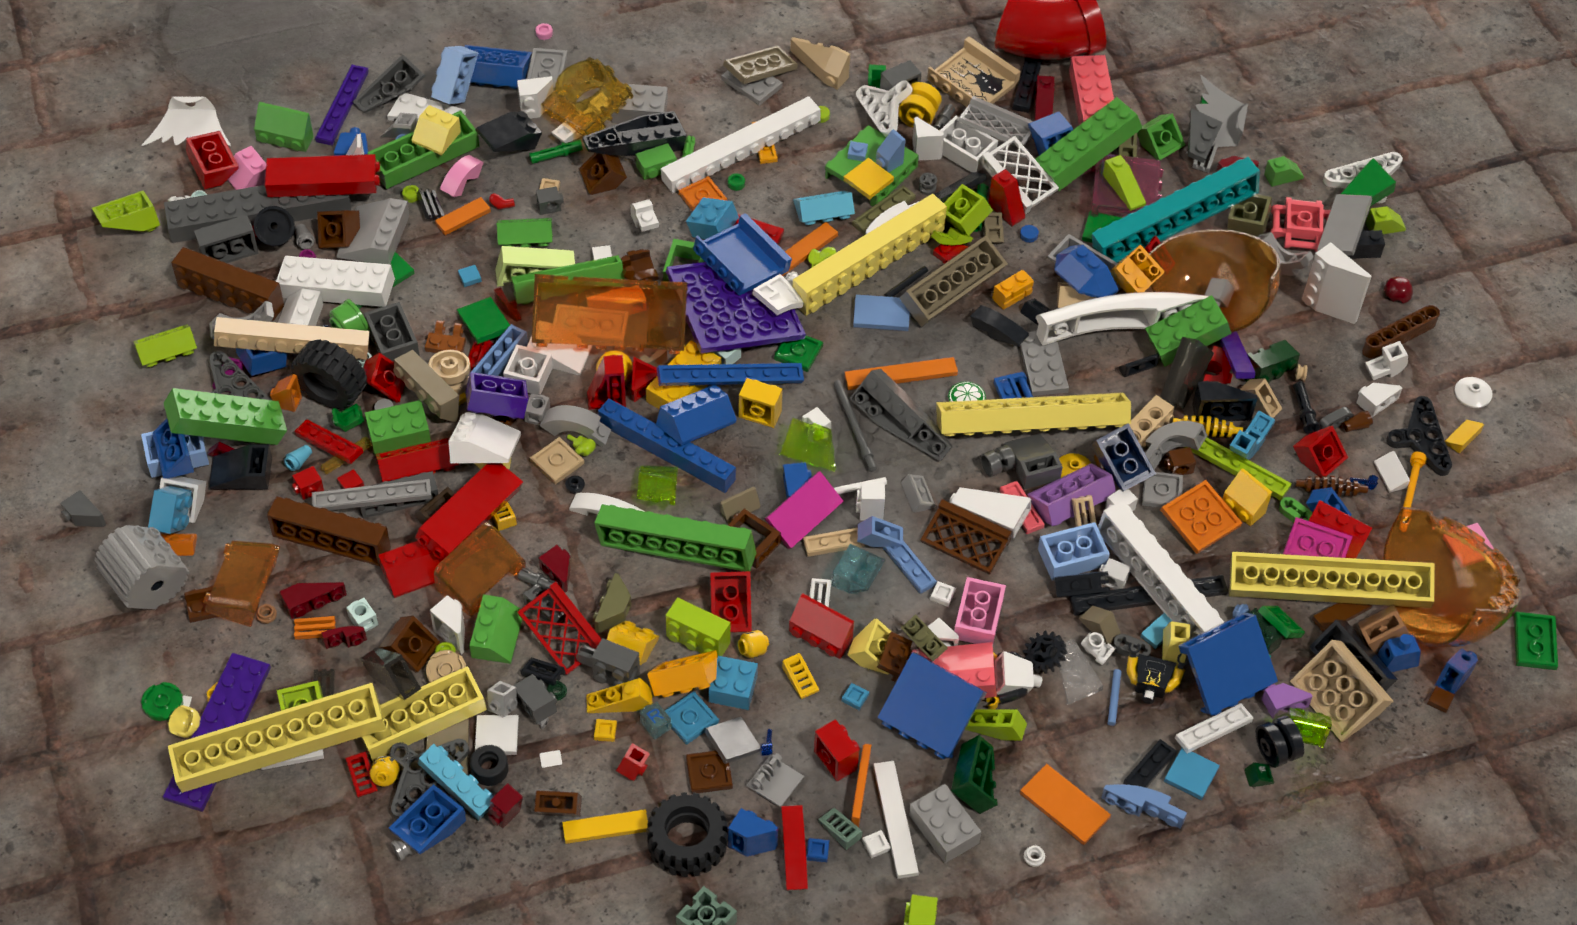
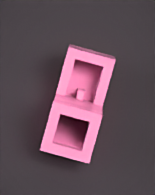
M471 155L464 156L449 170L441 184L440 190L453 197L461 196L466 181L478 179L484 162Z

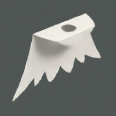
M172 97L165 116L141 146L154 142L161 137L163 143L172 136L175 145H178L187 137L219 130L227 145L231 146L222 131L216 109L206 97ZM192 102H195V103H196L194 106H187V105L185 104V103H192Z

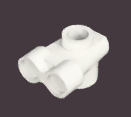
M1097 632L1089 633L1081 642L1085 651L1092 654L1096 658L1095 661L1100 665H1103L1116 649L1111 644L1104 643L1103 636Z

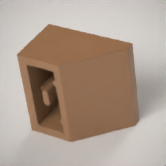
M1394 604L1358 623L1368 645L1376 655L1388 639L1401 637L1403 634L1410 635Z

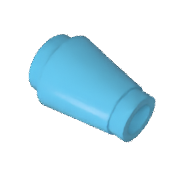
M304 445L288 453L284 459L286 467L291 471L299 470L312 454V449L308 445Z

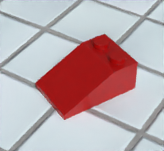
M710 572L711 613L731 622V632H751L750 572Z

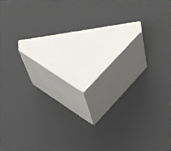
M940 618L927 626L946 646L958 645L959 635Z

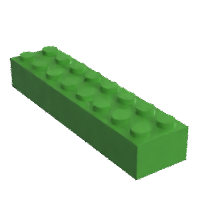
M604 504L601 505L594 522L601 546L750 572L756 556L752 530L743 527L737 528L726 524L719 525L708 521H696L690 518H679L668 514L662 515L651 511L645 512L633 508L627 509Z

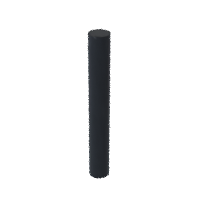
M926 266L921 267L885 293L884 297L895 296L927 273L928 268Z

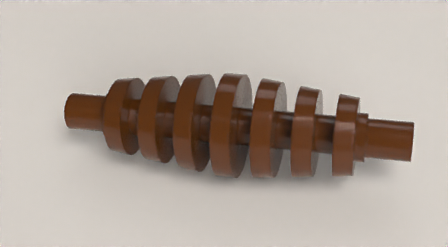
M1307 476L1305 480L1296 479L1295 487H1302L1306 492H1310L1311 488L1316 490L1332 487L1338 497H1341L1342 491H1344V497H1348L1350 492H1352V496H1357L1359 493H1368V486L1359 485L1358 481L1355 480L1351 484L1350 479H1345L1343 484V478L1338 477L1337 483H1335V476H1330L1329 482L1327 476H1322L1321 481L1319 476H1315L1314 481H1312L1311 476Z

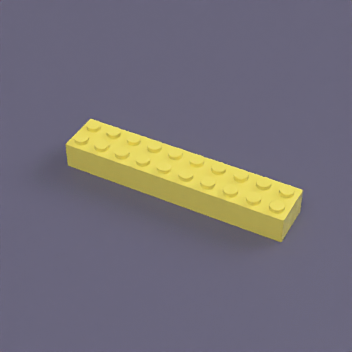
M931 194L794 278L793 288L804 302L803 307L798 309L805 316L816 312L824 304L830 303L834 298L843 295L847 290L859 285L866 278L872 277L877 271L886 268L893 261L899 260L903 255L912 252L922 243L928 242L932 238L933 230L943 232L945 229L947 206L934 194Z
M1124 393L936 402L937 426L941 434L945 436H955L956 433L974 435L975 432L993 434L994 431L1011 433L1012 430L1030 432L1031 429L1049 431L1050 428L1068 430L1069 427L1087 429L1088 426L1106 428L1107 425L1122 427L1125 424H1131V401Z
M1232 552L1229 596L1387 606L1394 604L1395 606L1431 608L1434 603L1435 563Z
M369 683L169 745L168 750L175 782L183 793L385 730L386 726L373 683Z

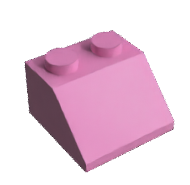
M249 146L237 152L234 158L239 169L228 179L234 189L238 190L265 185L266 163L256 150Z

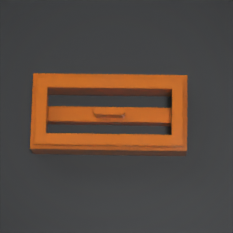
M335 616L294 619L295 640L322 638L321 632L327 630L319 631V629L336 628Z

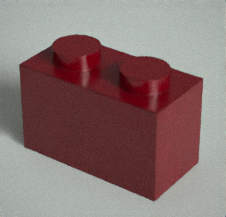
M507 783L490 800L489 820L494 825H499L502 828L520 812L523 796L510 784Z

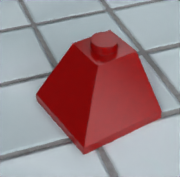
M381 353L367 359L364 364L367 383L395 402H400L405 383L394 374V362Z
M1333 426L1306 435L1293 446L1300 462L1321 479L1322 476H1328L1348 458Z

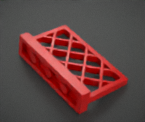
M554 582L546 591L517 612L559 666L564 667L566 676L582 664L576 659L579 643L588 644L591 648L596 649L601 641L599 635L557 582ZM550 595L554 601L553 608L541 607L542 599ZM529 609L538 610L537 620L528 619L524 613ZM540 610L552 611L551 622L539 621ZM555 612L565 614V624L553 622ZM539 624L550 625L549 636L539 634ZM553 626L565 627L563 637L551 636ZM567 627L576 628L578 639L566 638ZM551 640L563 641L562 650L553 651L550 648ZM565 641L577 643L576 653L564 652ZM563 655L575 656L574 664L568 669L562 663Z

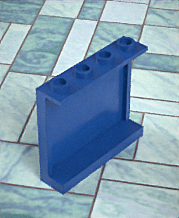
M746 213L740 216L738 224L705 240L696 236L693 247L695 253L739 296L779 274L782 275L788 272L792 258Z
M1243 613L1178 645L1180 652L1188 656L1205 705L1200 710L1211 716L1221 713L1222 709L1237 705L1238 701L1253 697L1256 692L1265 690L1268 686L1278 682L1257 617L1254 614Z
M912 652L877 718L883 720L881 724L887 728L893 729L895 727L900 730L899 734L907 739L913 737L918 740L916 744L925 749H928V747L934 749V754L942 759L946 757L953 758L954 755L952 753L980 700H984L987 692L921 655Z

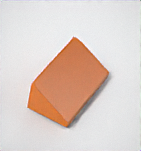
M160 533L164 540L170 544L171 549L177 556L194 555L197 534Z

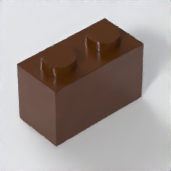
M536 790L534 812L538 815L580 817L582 796L576 792Z

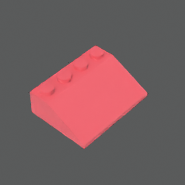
M992 642L947 646L948 649L933 661V663L987 692L985 698L997 697ZM920 649L913 650V653L928 659Z

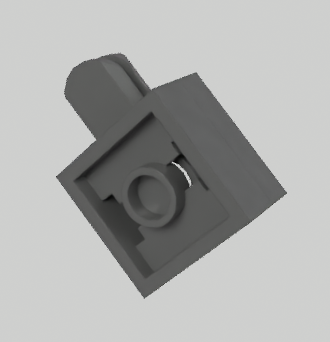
M604 638L601 639L596 649L582 645L576 655V659L580 663L592 667L593 678L600 683L615 686L637 679L640 675L639 652Z

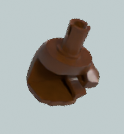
M640 249L627 252L621 258L624 277L632 285L639 283L646 301L655 299L656 295L652 283L656 282L659 277L656 269H654L650 251Z

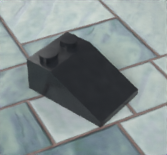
M524 111L509 112L475 129L494 152L535 150L542 135L541 130Z
M1217 381L1198 382L1192 403L1194 416H1196V421H1198L1199 416H1203V422L1206 421L1207 416H1211V422H1213L1214 417L1219 419L1218 422H1221L1222 419L1226 421H1251L1258 397L1255 394Z

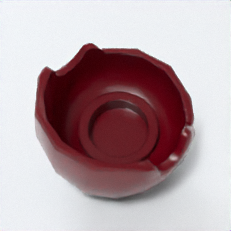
M1396 276L1387 280L1384 292L1392 302L1400 300L1404 304L1411 300L1413 288L1407 278Z

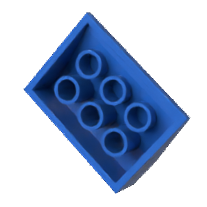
M472 45L464 46L479 53L471 82H476L477 85L493 84L495 87L510 86L512 89H518L517 80L526 79L532 52Z

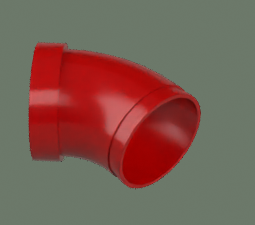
M1008 0L995 38L996 49L1004 50L1016 56L1039 60H1058L1080 55L1091 56L1103 52L1106 49L1107 43L1103 17L1096 0Z

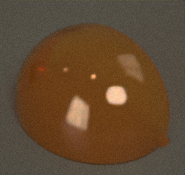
M1231 230L1188 232L1160 243L1149 253L1165 271L1151 285L1153 292L1205 295L1211 278L1228 280L1235 290L1228 307L1219 308L1228 321L1231 332L1245 329L1260 319L1273 303L1279 289L1281 263L1277 251L1266 241L1247 233Z

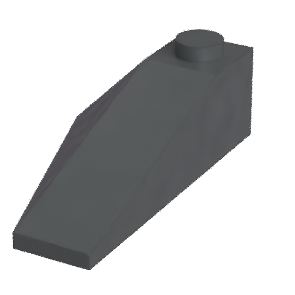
M402 55L366 88L353 103L363 113H366L412 89L425 75Z

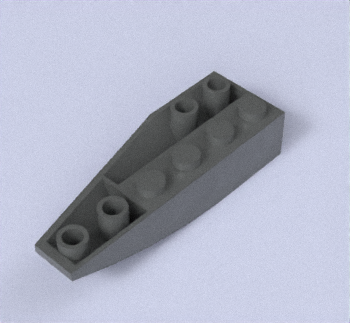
M882 369L871 370L850 397L875 424L939 461H942L953 447L919 405Z

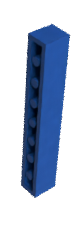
M608 399L598 410V415L601 417L600 422L610 428L615 434L723 493H726L735 482V466L691 442L684 445L679 444L654 422L619 403Z

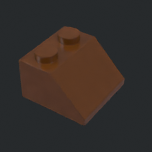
M594 153L579 168L590 195L616 189L627 178L619 157L615 155Z
M359 210L317 212L319 248L349 247L360 229Z
M412 615L400 617L378 648L393 662L418 673L440 641Z

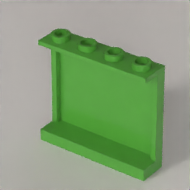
M868 125L858 133L857 137L850 140L847 146L840 150L834 159L827 162L825 165V178L828 179L831 175H834L844 181V176L863 162L847 159L851 141L868 144L865 160L870 158L876 163L877 150L886 137ZM905 147L903 164L889 172L894 176V181L870 199L871 206L876 205L890 195L918 167V154Z

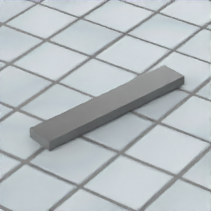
M430 479L312 492L313 506L326 508L329 511L432 499Z

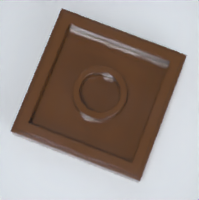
M717 751L686 754L691 794L693 792L706 793L733 789L730 765L723 762Z

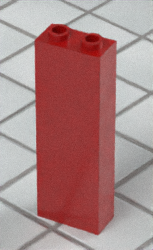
M375 154L267 158L265 177L267 197L377 193V186H380V177L377 175V172H380V161H376Z
M487 463L419 528L415 538L418 539L421 545L430 549L438 559L446 563L519 492L523 481L502 463Z

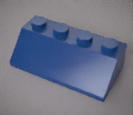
M712 385L660 406L656 425L679 444L684 445L736 423L737 419L728 394L718 386Z

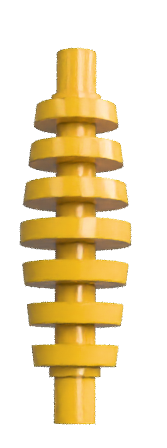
M1185 415L1182 419L1173 418L1172 423L1192 421L1203 424L1207 437L1209 436V431H1212V437H1216L1217 432H1219V437H1224V433H1227V437H1231L1233 434H1237L1239 430L1243 431V427H1236L1233 425V422L1229 421V424L1226 425V420L1223 419L1221 424H1218L1219 419L1214 417L1213 423H1211V416H1207L1205 422H1203V416H1199L1198 421H1196V416H1191V420H1188V416Z

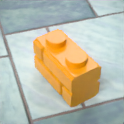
M1021 270L994 286L993 300L1005 310L1032 294L1034 281L1024 270Z

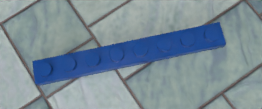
M802 363L658 365L656 368L659 386L744 384L746 378L758 380L766 384L802 383L804 381Z

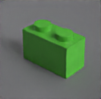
M668 143L636 154V166L644 180L661 175L662 167L676 161V156Z

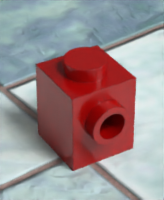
M314 466L292 475L294 481L292 488L295 494H300L303 500L312 497V492L324 491L322 479Z
M632 743L616 771L634 781L638 774L642 776L648 765L645 764V761L650 753Z

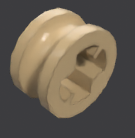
M1297 364L1295 381L1301 379L1305 382L1307 365L1302 367L1300 364Z

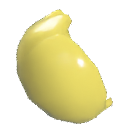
M184 705L176 708L169 719V731L182 738L192 736L200 724L201 718L198 711Z

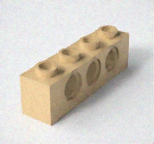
M1157 395L1129 424L1142 448H1147L1145 441L1154 431L1166 424H1170L1174 418V406Z

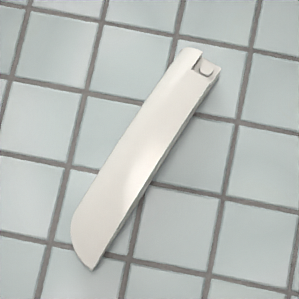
M1139 292L1089 299L1037 315L1036 320L1039 325L1036 335L1043 346L1075 335L1094 331L1145 329L1209 296L1174 292Z

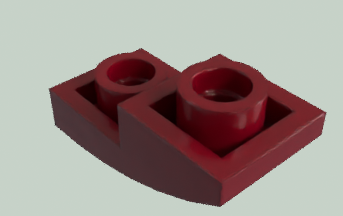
M345 626L321 632L326 649L337 647L343 642H346L349 648L360 645L367 640L363 626Z

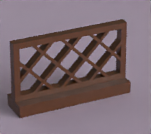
M942 499L920 542L990 575L1005 547L1009 545L1012 531ZM939 516L947 518L949 524L938 526L937 520ZM962 525L965 527L966 532L956 535L954 527ZM951 528L953 536L943 538L940 531ZM938 532L940 540L931 541L927 537L930 533ZM979 533L983 536L984 540L973 543L971 535ZM968 536L971 544L960 547L958 539ZM955 540L957 548L951 550L946 548L945 542ZM996 541L1001 544L999 549L991 551L988 543ZM985 544L988 552L978 555L975 547ZM973 549L975 556L969 558L963 556V550ZM990 556L992 562L989 567L980 563L979 559Z

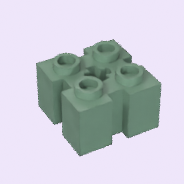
M705 886L693 897V906L690 907L687 904L676 916V925H735L737 923V910L725 901L721 904L717 903V895Z

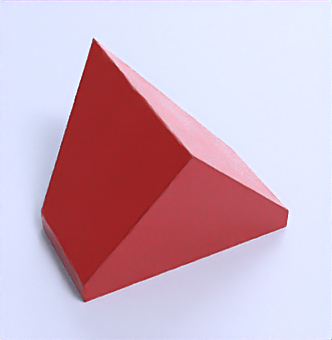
M634 356L632 401L636 402L646 395V388L657 377V367Z

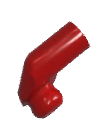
M496 193L491 194L489 197L490 203L497 209L515 207L513 198L504 200Z

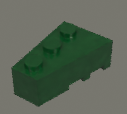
M1286 340L1270 345V349L1267 350L1263 348L1258 349V353L1254 355L1251 352L1247 353L1255 370V378L1252 379H1266L1269 384L1275 378L1279 379L1288 370H1293L1297 367L1300 353Z
M980 735L961 745L951 791L976 812L982 814L997 806L998 803L997 799H994L993 790L996 788V781H993L992 771L995 770L994 747Z

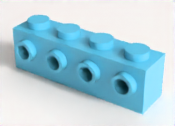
M433 744L419 758L418 764L479 821L488 812L490 800L494 796L487 789L482 790L477 785L479 782L471 774L466 775L462 771L464 768L458 761H452L448 758V752L439 745L437 747Z

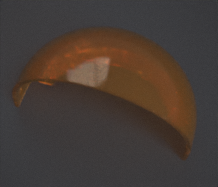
M1402 507L1388 533L1383 560L1435 563L1434 603L1432 607L1395 606L1410 635H1414L1416 641L1423 645L1449 648L1476 643L1500 629L1509 620L1522 597V588L1519 587L1520 578L1507 558L1496 547L1491 549L1485 544V538L1446 516L1443 519L1435 517L1432 511Z

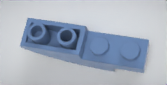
M1121 784L1105 785L1101 798L1110 805H1116L1124 809L1128 814L1139 817L1143 810L1149 816L1157 817L1168 825L1180 829L1185 821L1187 812L1170 805L1171 796L1145 787Z

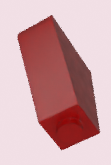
M1004 169L992 177L989 205L995 212H1002V218L1012 227L1025 219V212L1018 181L1011 173Z

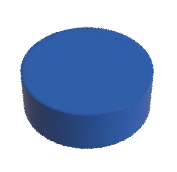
M1025 225L1021 228L1020 237L1023 241L1031 243L1037 240L1039 231L1033 225Z

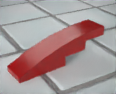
M781 806L786 891L807 890L803 806Z

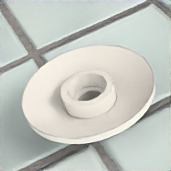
M1466 377L1459 380L1454 389L1456 398L1467 407L1481 408L1488 405L1492 399L1490 386L1485 381L1476 377Z

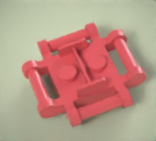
M1286 197L1285 205H1273L1271 207V213L1273 214L1271 232L1275 238L1285 237L1284 248L1313 249L1315 252H1318L1317 248L1323 234V218H1325L1327 223L1331 210H1324L1322 201L1319 200L1312 202L1293 200L1291 197ZM1280 214H1285L1284 228H1280ZM1291 238L1315 240V242L1291 240Z

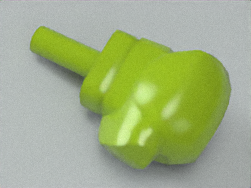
M570 434L567 436V439L573 442L574 451L578 455L587 457L596 448V443L593 439H587L581 435L578 438Z

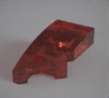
M501 287L494 289L495 301L500 309L514 321H521L522 318L517 310L516 300L508 302Z

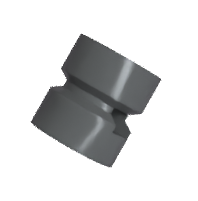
M1008 445L996 448L995 452L991 450L981 455L982 466L989 477L1000 474L1002 470L1008 471L1016 467L1015 455Z

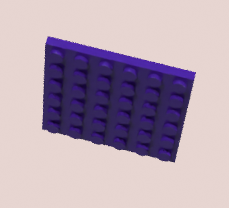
M706 262L667 267V276L700 354L805 339L806 333L795 309L776 315L753 295V289L739 296Z

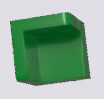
M869 64L868 86L880 88L881 72L886 70V65Z

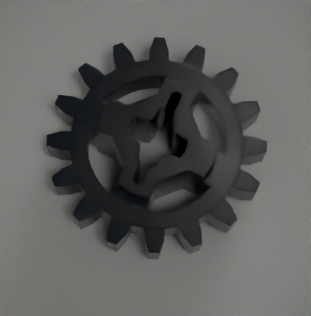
M1044 631L1041 636L1037 632L1035 639L1033 637L1029 638L1031 643H1025L1027 649L1023 650L1024 659L1032 662L1036 673H1039L1041 669L1044 674H1047L1048 669L1054 672L1055 666L1061 667L1060 661H1066L1064 655L1068 654L1065 648L1067 646L1061 636H1056L1053 631L1050 635H1048L1047 631Z

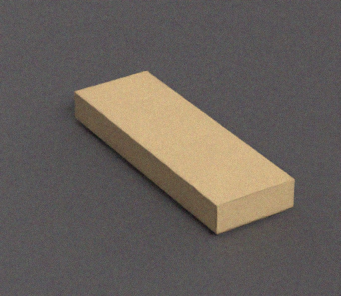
M858 528L803 537L807 557L865 547V544L857 542Z

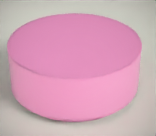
M544 23L536 27L537 38L547 40L552 37L553 30L549 24Z

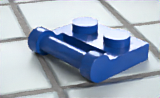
M1024 372L994 378L993 383L1000 399L1022 398L1015 382L1020 384L1025 398L1033 397Z

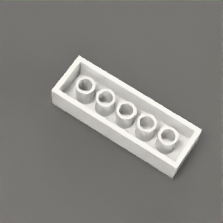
M285 256L276 282L280 284L283 298H287L304 288L321 291L323 302L343 303L346 299H350L354 304L384 307L387 305L395 277L390 264Z

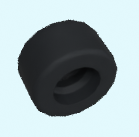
M484 745L477 748L471 756V773L479 784L494 786L506 778L509 771L508 760L504 750L500 747ZM488 761L497 763V766L493 769L486 770L481 767Z

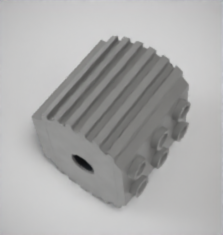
M125 525L122 528L118 527L115 529L114 533L108 535V539H104L103 545L99 546L100 551L96 552L97 558H95V562L98 564L96 568L127 608L156 610L158 606L168 603L170 598H174L175 594L181 591V586L184 587V581L188 579L187 574H189V570L182 563L181 558L175 554L170 544L164 540L160 532L154 527Z

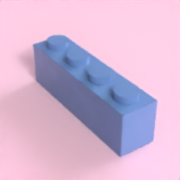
M511 324L471 372L502 377L516 344L527 347V332Z

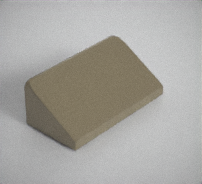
M751 487L720 502V513L727 523L731 522L734 515L740 513L744 508L749 512L760 508V501L755 487Z

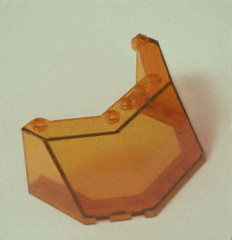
M535 274L532 343H536V347H547L548 344H577V348L588 349V345H595V349L607 350V346H614V350L625 351V347H633V351L644 352V348L669 350V354H680V351H684L689 283L661 281V285H658V281L573 277V280H568V276Z

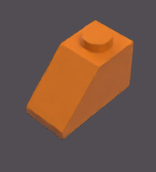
M295 374L278 381L276 387L271 390L270 398L273 401H279L281 409L295 412L302 399L298 378Z

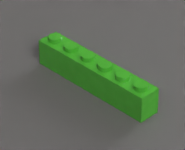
M619 255L511 277L517 304H528L535 300L543 301L554 296L563 297L569 293H582L585 290H597L603 286H617L625 282L623 265Z

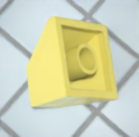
M877 618L873 619L853 639L848 656L861 667L888 675L889 673L876 667L888 634L892 631Z

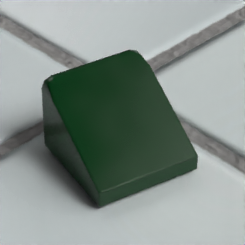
M1253 762L1245 768L1246 778L1250 787L1274 784L1268 764Z

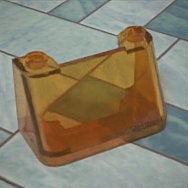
M486 522L437 565L434 571L436 590L444 597L448 595L453 600H458L463 607L462 611L471 617L479 612L483 595L508 573L512 575L519 574L520 570L526 567V562L493 525Z
M232 540L231 544L227 543L223 552L226 556L211 593H206L203 601L206 604L205 612L251 627L270 574L276 565L281 546L271 543Z

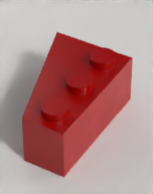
M623 355L603 356L587 391L588 410L600 409L608 399L626 407Z

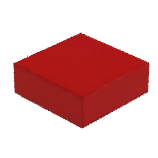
M354 469L337 478L338 483L343 489L364 486L363 480Z

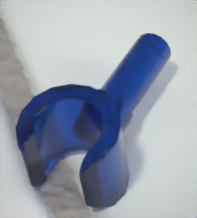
M1370 475L1368 479L1350 477L1351 482L1353 480L1358 481V483L1368 486L1369 490L1375 489L1378 484V477L1375 475Z
M772 729L767 730L766 743L761 744L762 756L773 754Z

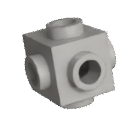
M499 681L487 690L488 711L503 717L517 708L516 687Z

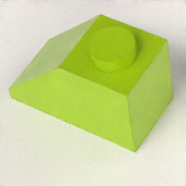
M1388 206L1370 209L1366 220L1369 231L1382 230L1383 234L1406 230L1401 216Z

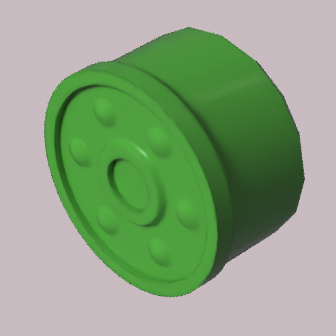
M346 299L342 304L330 311L329 322L332 328L369 331L365 317L350 299Z

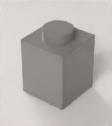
M1211 278L1204 296L1212 295L1219 307L1227 308L1235 288L1226 279Z

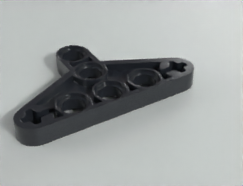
M1419 396L1413 405L1408 428L1391 430L1386 439L1387 444L1392 448L1410 447L1414 452L1424 453L1427 457L1425 463L1437 475L1446 476L1451 470L1452 461L1432 401L1426 396ZM1423 418H1430L1432 423L1424 422ZM1428 433L1436 434L1437 438H1430ZM1409 435H1417L1419 439L1413 440ZM1397 436L1401 441L1395 442L1391 437ZM1433 448H1439L1442 453H1435Z

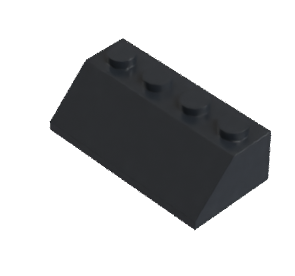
M1336 619L1309 646L1317 655L1331 640L1342 641L1385 692L1398 680L1346 620Z

